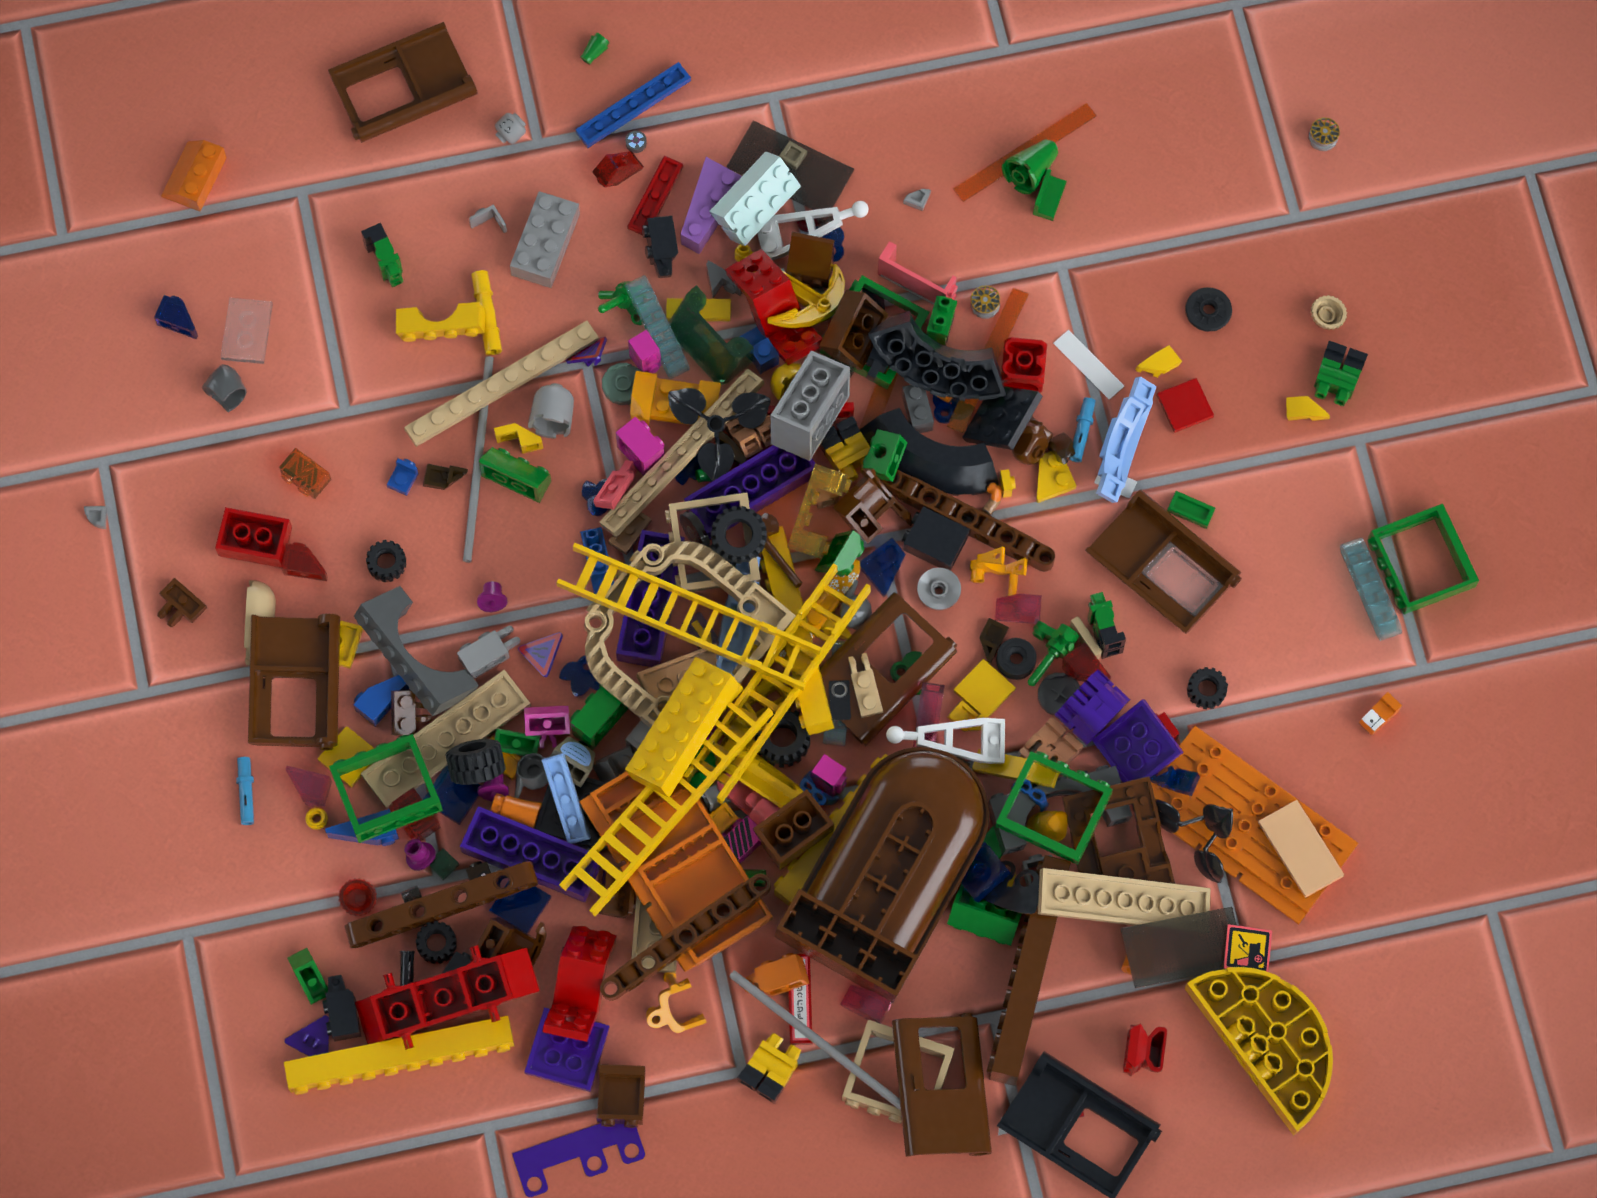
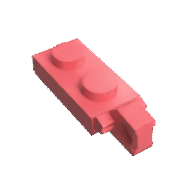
M626 460L620 470L612 471L594 498L595 507L615 509L634 480L637 469L633 461Z

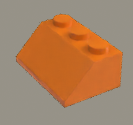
M205 140L188 141L161 197L201 212L227 158L224 148Z

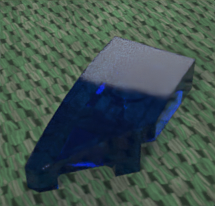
M1170 766L1165 773L1157 777L1153 775L1150 778L1151 782L1156 785L1192 796L1200 776L1197 772L1183 769L1175 770L1173 766Z

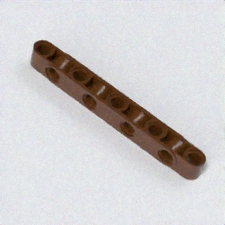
M897 470L894 477L896 482L887 483L881 479L882 484L887 490L902 502L920 511L925 507L969 528V536L994 549L1003 546L1005 547L1006 555L1017 561L1026 558L1027 564L1039 571L1046 572L1052 569L1055 561L1054 550L1033 537ZM925 497H932L935 501L926 503L923 499ZM965 516H969L973 519V521L970 523H966L962 520V518ZM1008 536L1012 541L1005 543L1001 540V537ZM1047 556L1050 558V561L1042 562L1039 558Z
M531 861L522 862L350 922L345 925L350 947H363L427 925L426 923L428 922L433 923L434 921L538 885V880L533 863ZM504 878H508V885L504 888H501V881ZM462 893H466L467 897L465 901L459 903V895ZM424 907V914L421 917H417V910ZM378 922H382L380 931L375 932V925Z
M764 874L754 875L621 966L601 983L600 991L603 997L609 1001L620 998L747 911L770 892L771 884L769 878ZM758 880H763L767 884L766 888L762 891L754 887L755 882ZM726 906L730 912L727 916L722 917L717 914L718 908ZM683 932L692 934V939L687 943L680 940V935ZM646 958L655 960L654 966L650 969L642 966V962ZM608 984H615L617 991L613 995H608L605 993V987Z

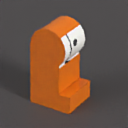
M1387 692L1359 721V724L1372 736L1399 712L1402 705Z

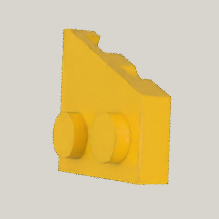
M1051 451L1045 453L1039 460L1037 503L1072 491L1077 487L1067 463L1063 465L1058 462L1055 454Z

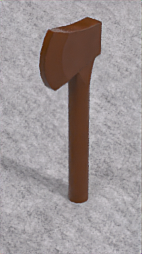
M764 513L761 516L767 531V540L764 548L795 588H799L802 585V581L768 537L779 532V523L773 515Z

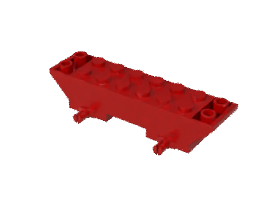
M476 945L469 948L473 961L468 965L403 986H395L392 973L383 975L386 989L381 993L355 1002L367 1044L385 1041L394 1037H402L405 1050L414 1047L410 1035L414 1031L479 1010H488L491 1022L501 1020L497 1010V1006L501 1003L540 991L528 949L523 948L491 958H482L479 947Z

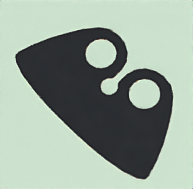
M1005 860L993 865L968 887L976 896L999 907L1023 914H1034L1037 911L1039 899V876L1037 872L1030 869L1023 870L1015 878V884L1009 887L1008 882L1013 879L1016 873V867L1010 861ZM1005 865L1011 868L1009 876L1000 878L998 876L999 869ZM1031 874L1033 876L1031 885L1022 886L1020 884L1022 876Z

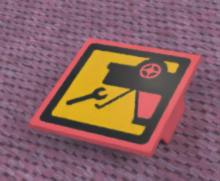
M1228 924L1223 969L1247 967L1269 972L1272 931Z

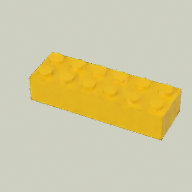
M697 657L694 658L625 768L633 780L668 798L671 796L737 690L739 684L733 675Z

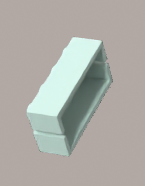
M765 151L709 211L717 223L722 226L721 228L731 241L746 246L801 187L793 174L788 172L789 169L781 157Z

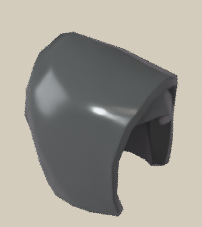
M223 364L209 376L202 386L203 391L219 402L227 412L235 409L243 401L247 393L236 370Z

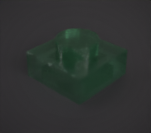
M442 848L436 854L429 867L444 881L459 866V863Z

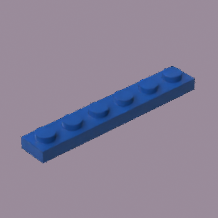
M678 62L575 129L576 134L586 147L590 148L689 83L691 77Z

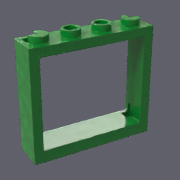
M863 275L859 281L855 279L849 291L860 292L862 288H865L897 307L910 311L912 315L917 317L915 322L920 329L930 313ZM822 348L819 352L832 360L849 366L850 370L865 378L871 368L865 364L862 370H858L831 357ZM890 368L886 375L878 372L874 383L888 389L897 372Z
M1443 504L1370 532L1369 539L1367 540L1371 551H1375L1377 565L1381 571H1384L1387 587L1389 590H1393L1396 596L1394 597L1395 604L1398 609H1402L1404 615L1475 588L1479 582ZM1434 519L1464 582L1409 603L1381 539Z
M413 734L402 735L393 742L379 744L375 749L367 752H358L354 757L346 760H337L333 765L329 766L358 843L443 811ZM411 749L430 798L359 825L340 776Z
M1031 751L996 821V827L1078 865L1112 795L1113 789L1109 788L1110 784L1098 779L1096 782L1089 778V774L1081 770L1075 772L1069 769V765L1057 760V762L1049 760V756L1043 752L1037 751L1034 753ZM1034 762L1102 794L1076 850L1007 818Z

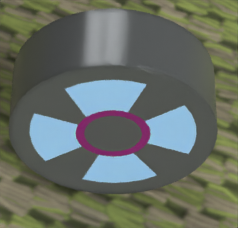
M632 131L626 136L625 142L629 151L639 153L646 148V136L641 131Z

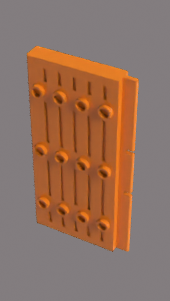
M1194 726L1180 744V748L1184 753L1160 771L1151 782L1155 799L1172 805L1179 812L1180 821L1182 822L1203 816V808L1208 804L1233 809V825L1230 835L1225 839L1217 836L1208 848V852H1212L1221 860L1225 872L1234 878L1237 877L1238 873L1242 874L1238 880L1299 925L1327 886L1305 898L1258 824L1259 820L1298 799L1197 726ZM1298 800L1339 867L1342 868L1359 843ZM1204 819L1182 827L1179 826L1178 831L1173 834L1194 849L1198 844L1202 845L1199 850L1203 851L1204 846L1214 832L1207 828Z
M624 772L591 792L589 796L579 801L600 837H602L646 786L633 780L627 772ZM678 783L670 797L682 806L691 793ZM655 792L644 802L648 808L666 823L677 811ZM699 799L632 874L628 882L643 906L649 902L652 904L646 911L662 937H664L733 888L746 882L749 878ZM640 809L629 819L651 838L661 829L659 825ZM624 827L615 835L620 842L636 855L645 848V845ZM607 844L606 846L617 864L622 861L626 862L625 865L620 867L623 872L630 862L612 846ZM760 899L747 911L676 960L683 971L687 972L773 920V916L763 900ZM721 906L717 910V914L722 917L727 916L730 912L726 906ZM683 932L680 935V940L684 943L692 939V934L689 932Z

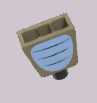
M567 737L555 747L550 757L564 753L573 783L581 787L592 770L595 752L589 749L584 741H576L571 737Z

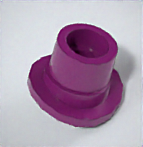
M494 581L485 583L483 585V593L479 594L477 598L478 607L490 613L502 610L508 603L507 597L502 594L501 584Z
M503 774L484 782L478 788L479 796L493 802L496 794L509 795V789L504 784Z
M418 839L410 840L404 848L406 862L414 871H420L428 867L436 856V851L431 844L421 842Z

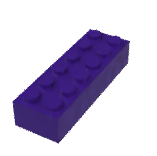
M773 445L684 498V502L747 493L749 507L757 513L810 481L814 475L818 474V466L812 458L809 461ZM739 502L686 510L693 512L704 525L705 530L702 531L704 536L708 535L710 540H712V525L716 517L723 513L725 509L740 506ZM736 522V523L731 524V525L727 528V530L730 529V528H732L733 526L737 525V524L740 523V522Z
M642 530L638 551L641 552L648 544H657L662 547L670 543L669 535ZM680 536L681 541H685V537ZM649 552L646 555L650 561L658 559V555L654 552ZM671 563L664 572L655 577L676 585L675 575H679L678 566L673 567V563ZM644 580L639 583L628 600L627 608L638 612L650 583ZM659 587L646 616L659 621L672 592ZM671 613L666 622L667 625L670 623ZM624 615L616 650L617 661L648 667L661 664L667 633Z
M477 807L460 845L463 854L483 862L487 861L488 864L500 869L531 861L538 884L584 903L586 902L591 888L578 877L566 891L559 884L588 853V850L482 807ZM592 861L584 871L596 879L601 867Z

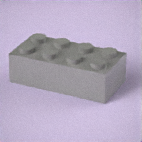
M538 192L510 264L511 276L552 288L580 216L578 203Z

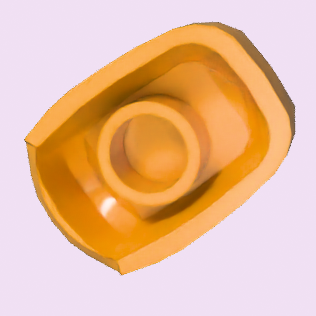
M1064 811L1039 812L1027 821L1026 827L1059 842L1065 838L1067 833V814Z

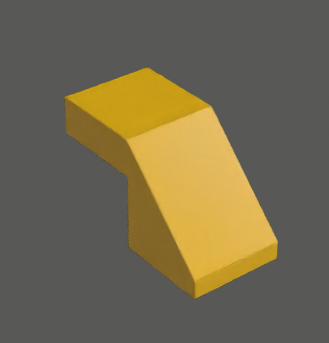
M516 423L494 428L497 443L518 438L522 454L543 449L540 436Z

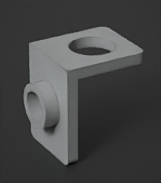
M494 204L488 208L479 209L475 215L469 218L470 227L474 228L494 217L504 233L507 232L506 224Z
M717 785L708 788L701 796L709 813L722 805L717 801V796L720 793ZM727 797L724 800L727 804L732 802Z
M1041 854L1030 856L1029 860L1022 862V871L1037 867L1038 861L1043 862L1044 856L1042 857ZM1025 874L1026 886H1029L1032 883L1030 874Z

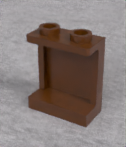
M599 1064L597 1123H601V1126L604 1127L624 1124V1127L637 1128L638 1125H643L645 1066Z

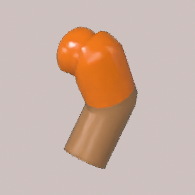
M991 482L988 486L987 492L992 495L982 508V511L990 516L1001 502L1002 488L995 482Z

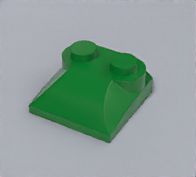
M854 530L836 534L815 570L827 573L834 563L837 565L838 572L836 574L838 576H848L854 568L853 563L855 559L860 557L865 549L863 546L864 541L860 539V535Z

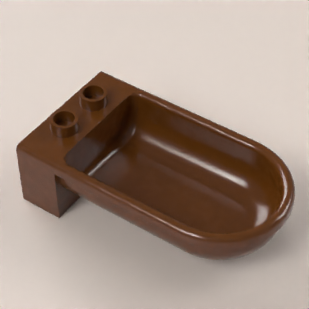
M928 747L903 749L878 762L863 780L802 889H799L776 928L775 937L893 1004L985 839L989 824V805L985 790L972 769L956 756Z

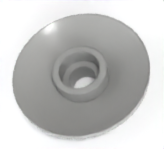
M933 568L926 571L920 577L917 592L920 600L927 607L935 610H944L952 607L958 601L961 594V584L958 577L952 571L946 568ZM940 588L943 590V593L936 594L935 590Z

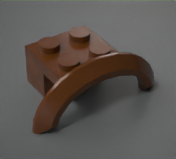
M862 468L860 471L864 477L833 506L851 530L857 532L860 538L867 544L883 530L877 519L889 508L908 525H912L910 512L887 490L876 476V471L873 468Z
M499 917L491 918L477 944L481 957L491 958L527 948L534 967L546 940L545 924L543 922L539 923L535 931L537 935L534 938Z

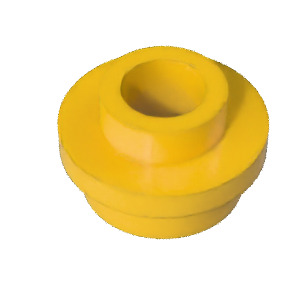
M315 807L307 812L305 820L311 829L319 830L326 826L328 815L322 808ZM315 816H320L321 820L319 822H314L313 818Z

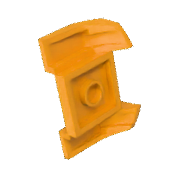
M636 371L631 395V420L636 416L640 422L643 420L648 426H650V419L683 424L676 419L671 411L668 400L669 392L684 388L699 390L706 400V407L701 412L704 414L719 399L721 383L700 380L699 384L660 379L657 378L655 373Z

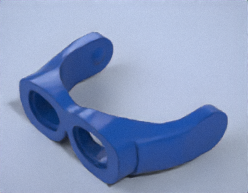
M812 770L809 771L800 782L801 789L803 791L807 789L812 793L813 798L819 805H834L840 797L838 795L831 797L818 789L811 779ZM807 782L812 786L811 790L807 787ZM817 793L823 797L822 800L817 797Z
M1026 779L1024 784L1029 788L1028 790L1021 788L1020 791L1029 795L1040 807L1041 812L1046 811L1049 803L1045 793L1041 789H1033L1031 782ZM1033 793H1038L1041 796V798L1036 799L1033 796Z

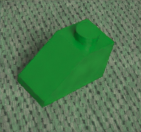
M308 948L288 957L287 959L310 1004L312 1005L325 998V993H328V987Z

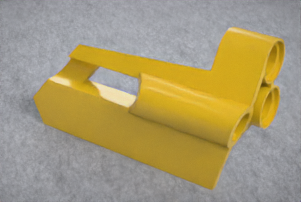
M739 717L730 724V726L743 734L751 728L748 723ZM724 734L725 737L720 745L730 751L736 743ZM745 747L738 757L744 759L750 749ZM758 754L739 779V781L780 808L803 792L799 785ZM718 757L715 762L716 766L721 762V759ZM730 764L724 771L732 775L737 767Z

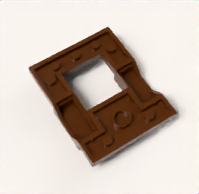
M1150 776L1110 785L1109 788L1113 790L1105 810L1132 804L1141 847L1100 857L1095 833L1093 832L1077 865L1078 872L1175 884L1171 864L1162 839L1160 818ZM1095 790L1062 797L1074 850H1076L1091 819L1090 814L1094 813L1102 794Z

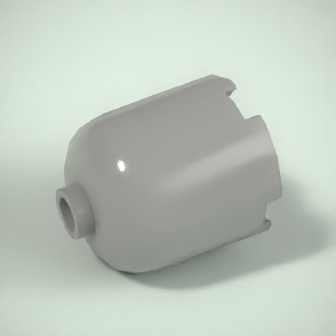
M557 383L543 386L537 390L532 403L528 428H534L536 430L535 434L546 438L554 439L559 434L567 437L571 432L574 397L571 392Z

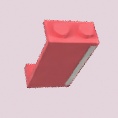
M890 241L888 242L879 257V276L933 305L936 296L952 298V300L956 299L957 277L952 276L945 289L895 263L897 245Z

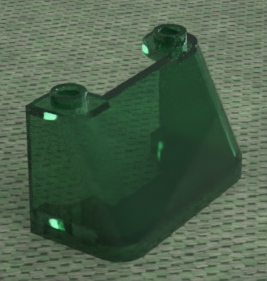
M696 285L686 294L669 320L668 331L714 382L723 385L731 381L753 362L754 347L743 337H735L728 343L722 339L699 314L706 305V296Z

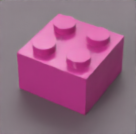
M635 416L616 432L617 448L629 461L634 462L635 468L644 476L664 456L665 445L658 436L654 437L649 432L650 428L645 421L642 420L640 422Z

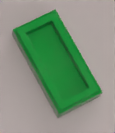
M1175 491L1167 511L1207 529L1216 508Z

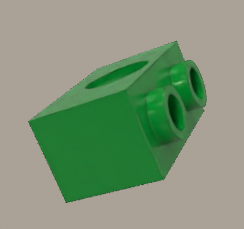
M877 429L875 436L871 439L868 455L863 460V468H873L878 479L893 482L908 442L899 434ZM886 452L885 456L880 458V456Z

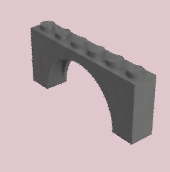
M401 586L362 603L356 611L354 618L433 717L459 703L474 692L479 685L466 669L457 672L434 670L421 664L408 653L399 637L398 620L406 615L413 602Z
M1100 766L1096 768V771L1090 773L1083 771L1089 774V778L1096 782L1099 779L1110 785L1121 783L1116 766ZM1065 776L1057 779L1055 788L1033 785V789L1038 788L1045 793L1046 799L1093 790L1074 780L1067 779ZM1020 791L1007 818L1025 826L1029 812L1037 804L1029 795ZM998 793L991 796L988 805L989 816L1002 855L1024 850L1027 844L1025 840L996 827V821L1010 795ZM1033 793V796L1036 799L1041 798V796L1038 793ZM1128 804L1104 810L1102 817L1107 827L1128 822L1132 817V813Z

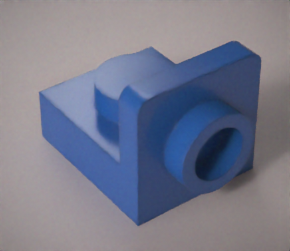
M397 458L396 468L387 483V487L407 496L418 476L416 464L408 459L401 460Z

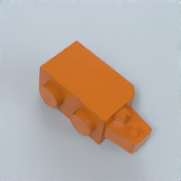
M794 953L781 956L782 959L776 961H764L761 963V966L754 968L755 973L745 977L758 989L770 996L809 984L803 958Z

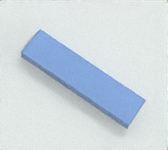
M561 753L542 759L567 842L574 844L590 839V833L565 754Z

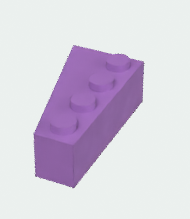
M708 157L705 158L681 231V244L698 254L701 253L719 225L709 211L742 177Z

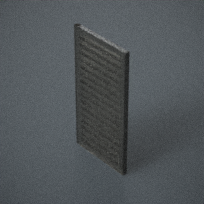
M753 120L730 162L727 164V168L743 176L765 151L779 156L788 142L791 141L807 150V155L797 170L786 165L789 169L788 172L792 173L801 185L789 199L812 210L834 207L854 172V168Z
M1227 907L1121 928L1134 987L1140 988L1195 977L1210 971L1222 970L1224 967L1227 925H1237L1233 908Z

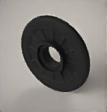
M1206 287L1196 290L1189 296L1185 311L1189 322L1194 327L1202 331H1217L1229 322L1232 316V305L1229 298L1222 291ZM1211 305L1214 307L1215 312L1207 314L1203 311V307Z

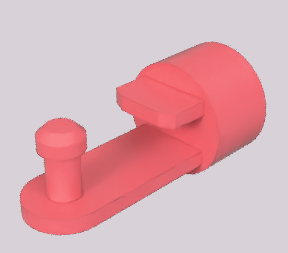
M727 772L724 773V774H726V775L729 776V777L732 776V775H730V774L727 773ZM739 780L727 796L756 825L780 809V807L756 791H752ZM717 781V788L721 791L724 785Z

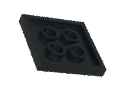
M1004 386L1006 396L983 400L962 438L969 443L980 444L985 442L986 446L1013 450L1043 396L1039 391Z
M587 777L581 787L574 784L579 801L589 796L591 792L600 788L606 782ZM548 783L534 829L567 841ZM582 808L591 838L574 844L592 848L601 837Z

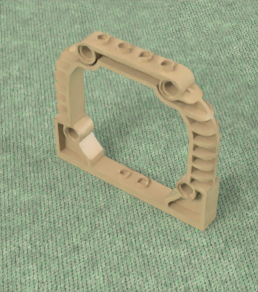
M691 541L672 542L662 547L657 544H648L641 552L637 550L629 559L631 561L629 566L652 576L664 572L671 563L690 565L703 572L738 602L737 612L758 621H763L782 631H785L796 617L795 614L756 582L753 583L717 552L703 544ZM649 552H654L658 555V559L650 561L646 555ZM620 570L615 576L617 580L610 586L605 597L615 603L618 602L629 577V574ZM638 578V581H637V583H636L634 589H635V588L639 585V583L642 581L641 579ZM592 602L587 608L589 613L585 617L584 622L585 631L588 633L585 643V656L589 670L603 688L651 728L660 714L657 706L661 703L666 704L670 697L662 695L654 698L617 668L608 657L604 643L612 632L613 614L616 611ZM745 603L752 604L754 611L746 612L743 609V605ZM594 618L599 619L602 625L599 628H593L589 623L590 620ZM760 630L754 642L758 648L749 659L760 661L770 649L775 636ZM738 664L732 671V674L736 681L741 684L752 669Z

